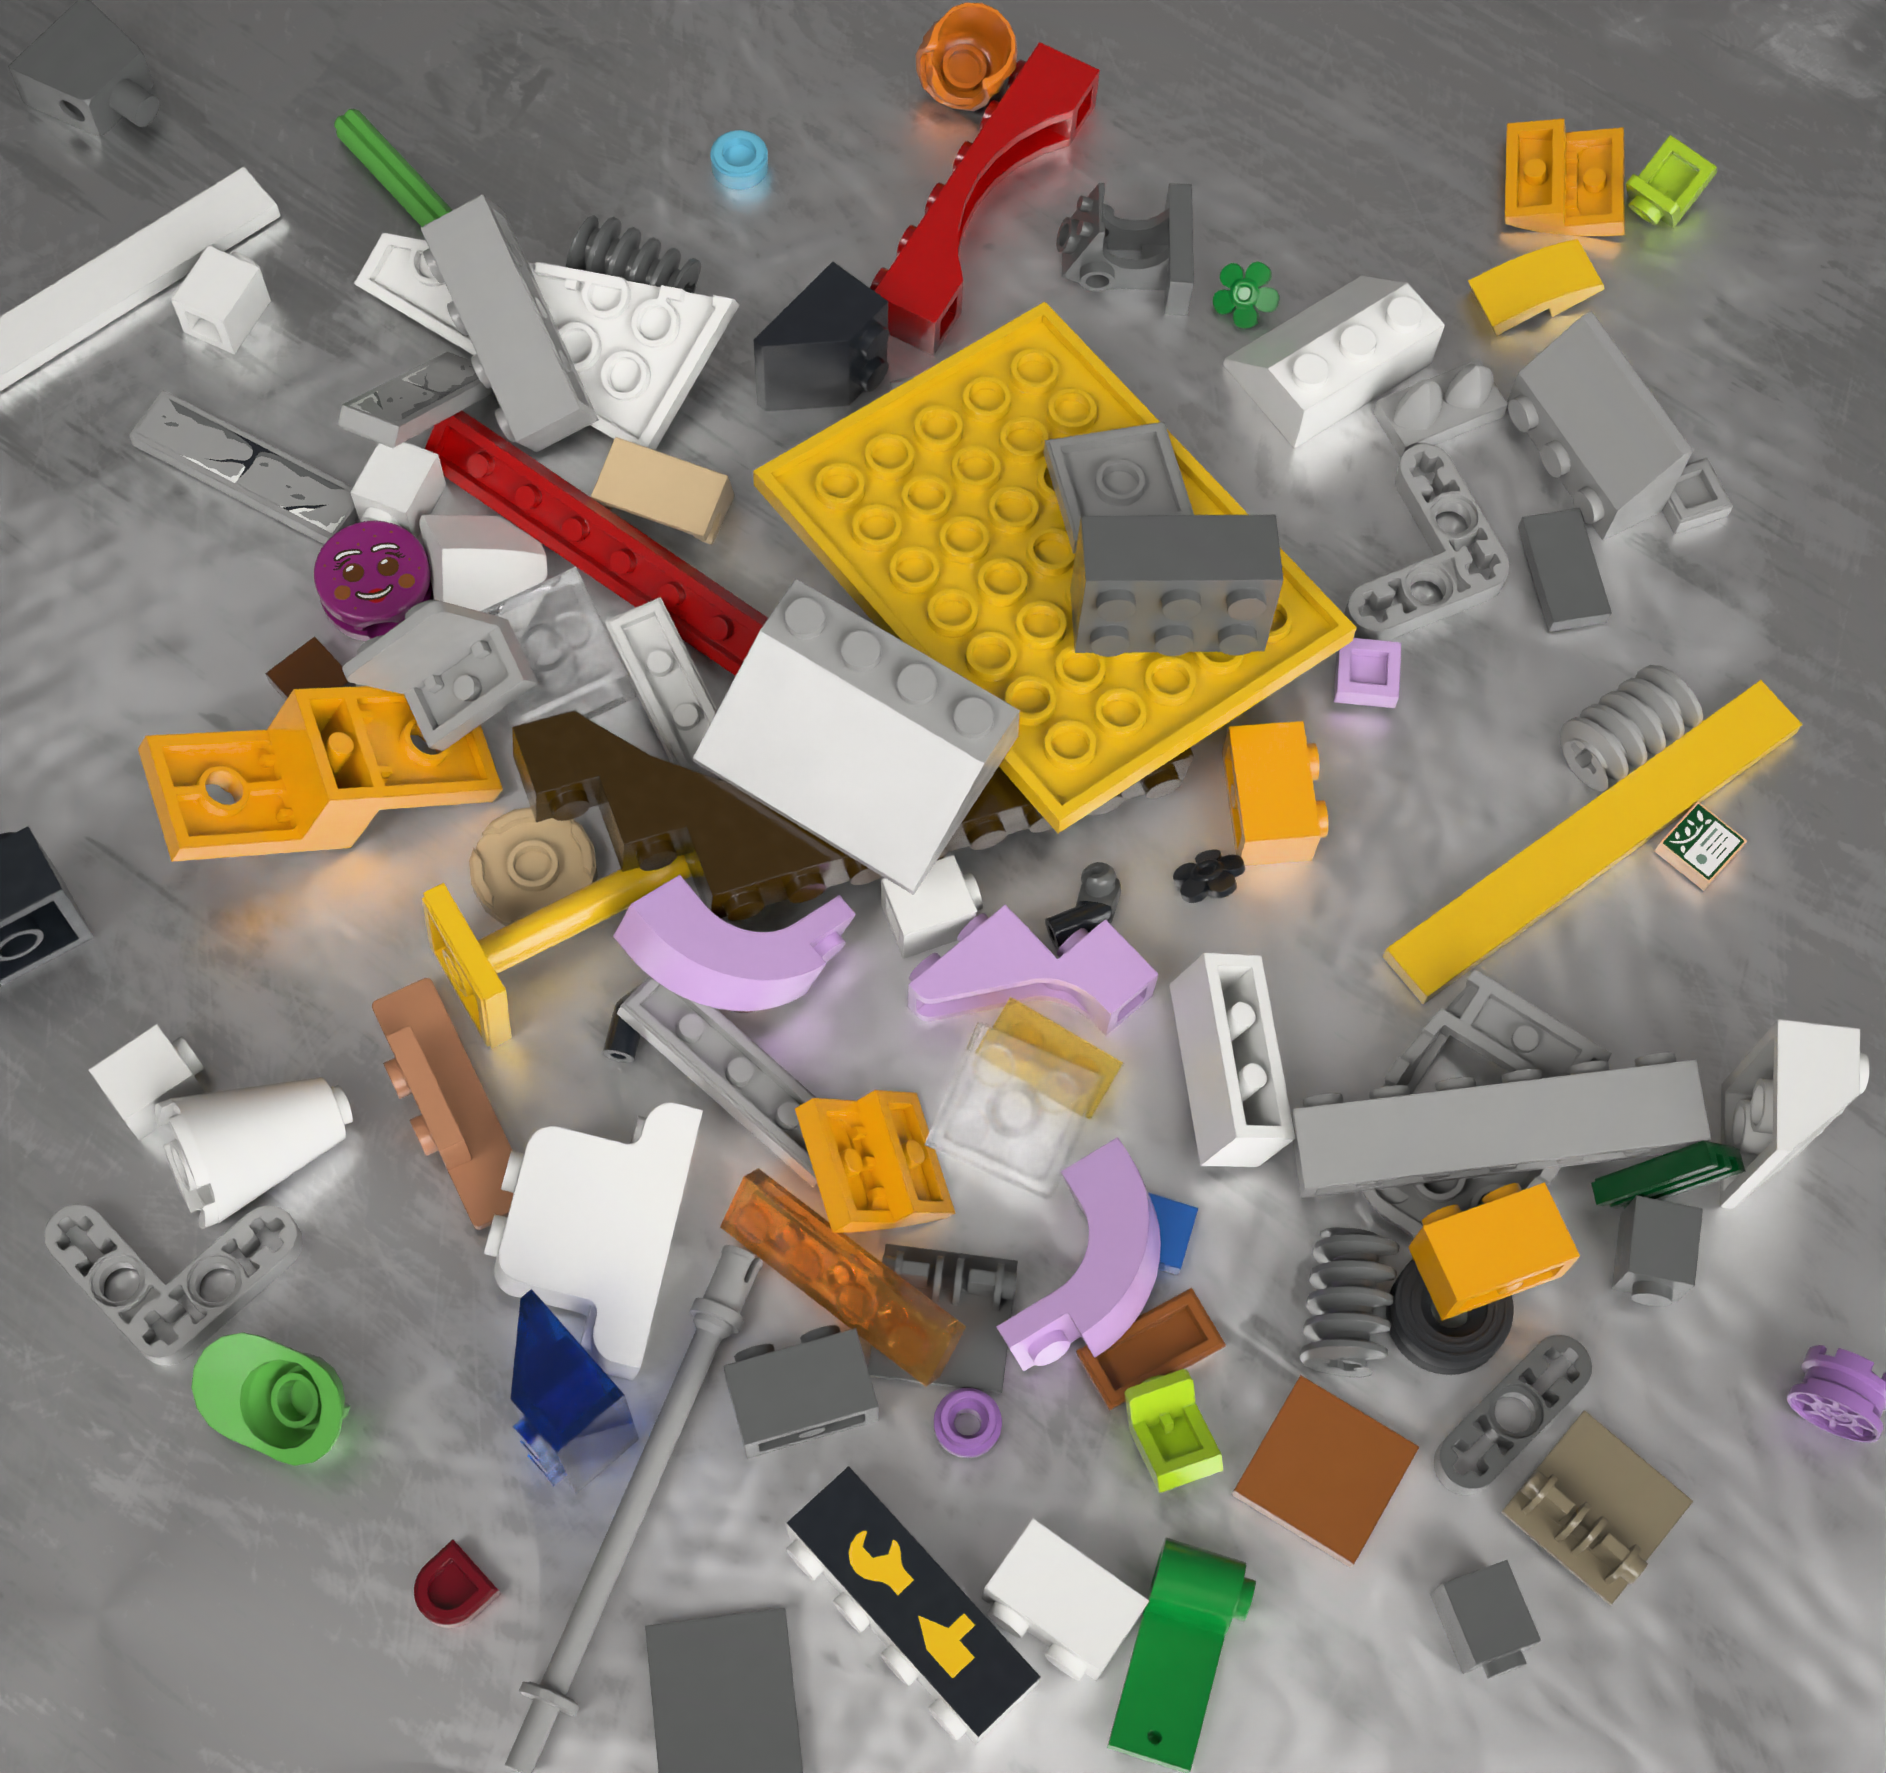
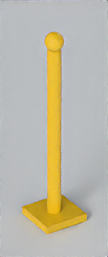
M684 855L677 856L671 864L657 870L644 871L639 867L622 872L619 869L479 940L476 939L447 887L442 883L423 892L422 904L430 949L487 1047L490 1046L493 1049L512 1039L507 992L497 974L628 909L633 902L678 875H681L684 880L692 877Z

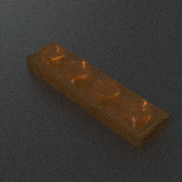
M758 1168L745 1175L720 1228L850 1329L856 1328L859 1336L925 1387L937 1380L948 1363L966 1326L846 1234L832 1233L829 1221Z

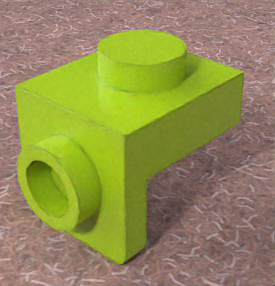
M1670 135L1639 176L1632 174L1625 183L1627 195L1632 199L1629 207L1639 217L1652 225H1657L1662 220L1674 229L1716 175L1717 167Z
M1181 1369L1167 1375L1150 1377L1141 1384L1130 1387L1125 1391L1129 1431L1159 1493L1223 1471L1222 1454L1196 1404L1194 1383L1187 1369Z

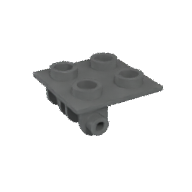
M885 1244L868 1368L869 1375L1002 1393L1008 1345L996 1326L1011 1318L1018 1261Z

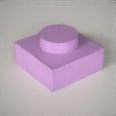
M1353 638L1352 642L1336 652L1334 702L1395 708L1399 699L1401 642Z

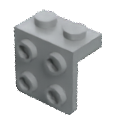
M439 600L424 601L412 607L405 614L404 621L385 635L374 637L363 643L357 650L358 655L342 667L344 675L350 683L404 694L428 748L441 751L446 750L538 684L508 619Z

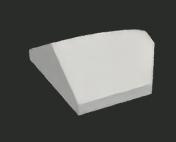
M422 515L419 525L424 550L430 566V580L434 600L506 618L509 620L511 627H520L548 575L547 557L541 542L502 516Z

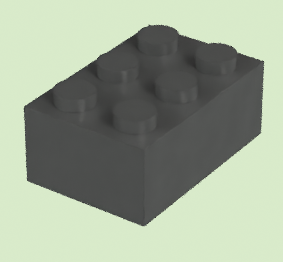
M1276 515L1081 516L1070 587L1075 653H1095L1100 656L1111 657L1132 652H1158L1166 656H1178L1187 652H1223L1228 655H1244L1252 651H1265L1283 583Z

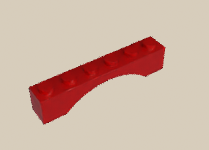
M1041 42L1038 43L1027 61L1020 59L1017 62L1016 69L1009 76L1007 92L1000 102L993 100L988 105L980 123L979 134L973 143L965 141L960 147L953 163L952 175L945 185L940 182L935 185L928 197L924 217L917 227L910 225L905 230L897 248V258L889 270L884 267L881 268L872 281L870 288L888 301L889 335L932 356L935 355L962 313L964 280L958 254L963 234L975 210L990 191L1017 168L1043 154L1070 146L1096 106L1099 69Z

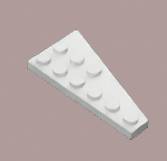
M382 233L354 284L470 354H477L469 335L463 336L449 315L447 304L453 300L445 282L441 284L436 280L425 261L423 251L429 248L425 240ZM527 262L599 419L590 425L613 439L618 437L656 450L740 304L736 300L716 295L710 297L685 292L683 289L661 285V287L627 281L616 276L541 262Z

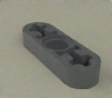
M1554 1335L1542 1340L1438 1446L1434 1455V1469L1436 1476L1443 1486L1460 1495H1472L1485 1489L1588 1383L1592 1373V1363L1585 1347L1577 1340L1564 1335ZM1543 1355H1546L1553 1361L1561 1355L1569 1360L1571 1366L1567 1369L1566 1374L1573 1381L1572 1383L1566 1378L1561 1377L1542 1395L1532 1387L1550 1365ZM1519 1376H1524L1527 1383L1520 1381ZM1515 1397L1526 1404L1531 1414V1423L1526 1431L1513 1433L1501 1427L1495 1417V1406L1499 1399ZM1544 1400L1552 1403V1407L1548 1408ZM1479 1422L1482 1430L1474 1427L1473 1423ZM1485 1434L1495 1444L1476 1464L1482 1475L1479 1476L1476 1472L1470 1470L1462 1476L1453 1467L1459 1457L1452 1448L1455 1446L1464 1453ZM1498 1445L1507 1449L1505 1455L1501 1453Z

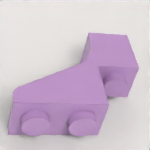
M1004 905L991 917L982 913L971 920L957 937L959 943L941 957L938 953H933L917 965L909 976L911 983L908 984L907 1007L919 1019L931 1022L1030 1001H1052L1078 1011L1107 1036L1153 996L1158 973L1106 919L1091 932L1081 928L1073 933L1058 949L1056 954L1059 958L1057 959L1028 927Z

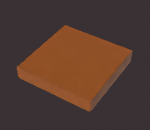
M1300 1375L1231 1495L1351 1568L1417 1453L1419 1446Z

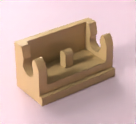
M615 437L591 494L592 499L608 509H613L614 507L691 534L694 538L711 545L715 541L727 510L735 497L727 475Z

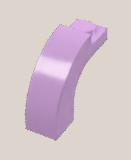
M678 875L633 902L613 937L643 971L668 990L686 999L713 1008L731 1011H756L778 1007L805 995L826 965V962L844 947L846 942L841 935L856 914L842 897L838 895L787 928L773 932L748 931L735 927L716 916L702 902L681 875Z
M1118 1137L1061 1171L1073 1198L1088 1221V1246L1079 1268L1063 1286L996 1326L1023 1372L1034 1365L1044 1366L1058 1360L1068 1351L1070 1343L1080 1337L1083 1338L1094 1358L1110 1348L1131 1327L1143 1310L1152 1292L1160 1262V1228L1155 1208L1142 1177Z

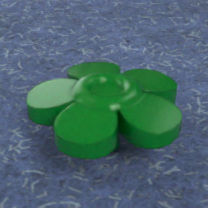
M1258 261L1250 264L1246 273L1243 267L1237 263L1226 265L1221 270L1219 278L1221 283L1230 288V290L1222 289L1214 294L1213 306L1217 313L1228 315L1234 311L1233 320L1235 325L1242 329H1251L1259 321L1257 309L1265 313L1275 311L1280 301L1278 291L1269 287L1261 288L1271 280V269L1266 264Z

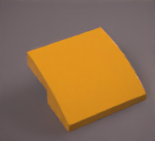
M1564 118L1507 123L1506 225L1541 233L1572 236L1625 235L1624 127L1566 132Z
M874 1090L857 1101L812 1098L795 1108L832 1233L866 1232L907 1227L946 1219L956 1214L917 1093Z

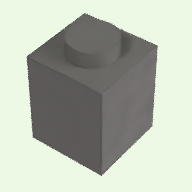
M1636 1195L1620 1214L1612 1289L1629 1292L1633 1301L1649 1306H1668L1672 1304V1301L1678 1302L1695 1286L1703 1209Z
M1508 1560L1442 1583L1430 1594L1463 1674L1483 1667L1487 1679L1520 1668L1527 1664L1522 1652L1541 1641Z

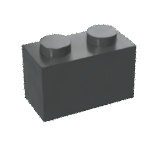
M837 1325L820 1327L803 1334L800 1337L802 1344L775 1351L773 1344L753 1346L738 1352L734 1356L736 1362L723 1366L747 1459L878 1421L879 1406L856 1328L841 1332Z

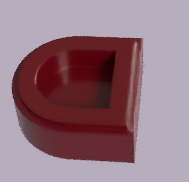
M454 1539L422 1567L414 1584V1598L418 1609L431 1623L443 1628H457L470 1623L501 1595L497 1587Z

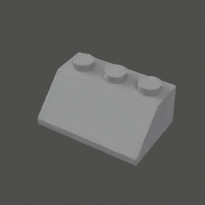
M1592 311L1582 315L1518 372L1507 401L1509 415L1514 425L1521 432L1528 434L1540 451L1541 460L1547 472L1554 478H1559L1573 498L1575 509L1580 508L1584 522L1591 524L1603 541L1662 512L1693 452L1691 446Z

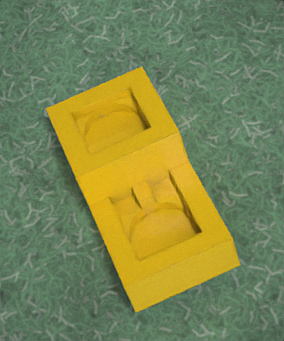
M1578 239L1532 251L1468 280L1471 291L1496 336L1546 309L1554 317L1605 289Z

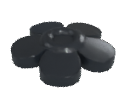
M1207 850L1195 857L1196 864L1186 863L1179 866L1173 874V880L1177 887H1181L1180 893L1182 899L1186 902H1201L1208 894L1211 898H1224L1237 889L1235 877L1244 873L1245 864L1239 855L1233 854L1222 857L1220 850Z

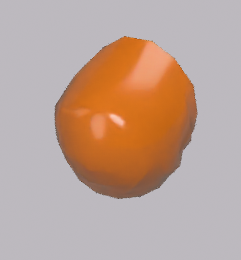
M966 2L953 6L942 18L933 23L923 36V42L916 52V71L922 88L938 103L952 109L973 112L986 106L991 97L1000 92L1006 79L1016 69L1017 42L1013 28L998 10L983 3Z

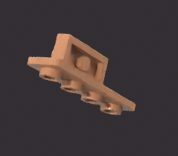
M424 978L375 1000L372 1003V1009L395 1057L383 1064L399 1099L412 1094L421 1112V1115L409 1121L425 1155L428 1156L439 1151L475 1229L482 1230L490 1226L494 1214L507 1217L513 1193L501 1190L512 1148L433 981L430 978Z

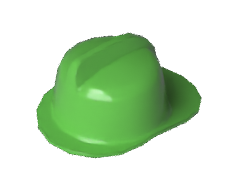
M245 1332L222 1336L203 1350L194 1365L191 1388L196 1408L208 1425L228 1439L290 1465L297 1466L314 1463L331 1451L341 1433L342 1421L347 1417L350 1405L345 1402L343 1383L335 1368L319 1356L299 1352L264 1336Z

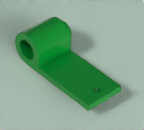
M1170 1538L1164 1539L1147 1596L1149 1602L1143 1611L1107 1745L1108 1749L1183 1773L1191 1772L1225 1635L1233 1618L1245 1622L1253 1599L1256 1580L1244 1577L1246 1562Z

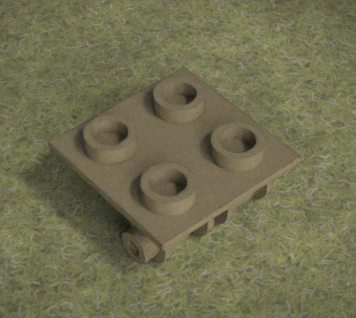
M1584 1410L1501 1513L1611 1606L1626 1586L1633 1584L1648 1565L1646 1562L1693 1503V1500Z

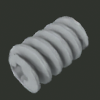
M1649 665L1638 671L1635 678H1630L1621 683L1617 691H1611L1601 697L1598 704L1585 708L1581 712L1580 717H1575L1564 723L1560 731V745L1571 771L1584 784L1602 792L1608 789V777L1616 781L1625 778L1629 771L1628 765L1635 768L1642 766L1646 763L1647 752L1651 754L1660 753L1665 749L1666 739L1675 741L1683 736L1684 726L1693 728L1701 724L1703 712L1696 695L1685 681L1674 672L1662 666Z

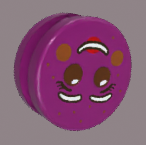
M363 521L349 525L328 539L315 561L314 583L328 620L340 632L355 640L366 642L374 637L385 635L405 620V614L408 610L421 602L433 600L434 598L430 580V566L423 546L412 533L393 523Z

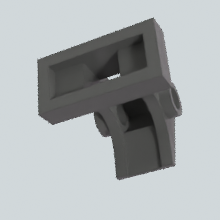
M1098 183L1088 197L1081 195L1077 201L1076 212L1071 218L1067 217L1063 220L1057 234L1056 247L1058 252H1062V277L1078 282L1083 288L1090 291H1104L1107 289L1164 290L1165 315H1188L1194 285L1192 184L1169 183L1164 212L1147 220H1127L1115 217L1114 209L1104 204L1105 183ZM1108 250L1141 251V259L1120 258L1111 254Z

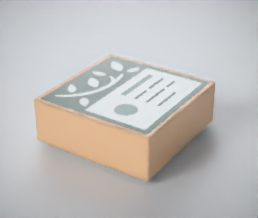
M1697 802L1659 843L1654 852L1704 891L1740 852L1747 840L1701 803Z

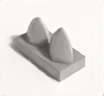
M1477 359L1433 378L1420 380L1411 387L1377 400L1373 414L1401 458L1405 451L1414 445L1424 443L1437 445L1503 418L1508 403L1493 381L1492 371L1484 366L1480 359Z

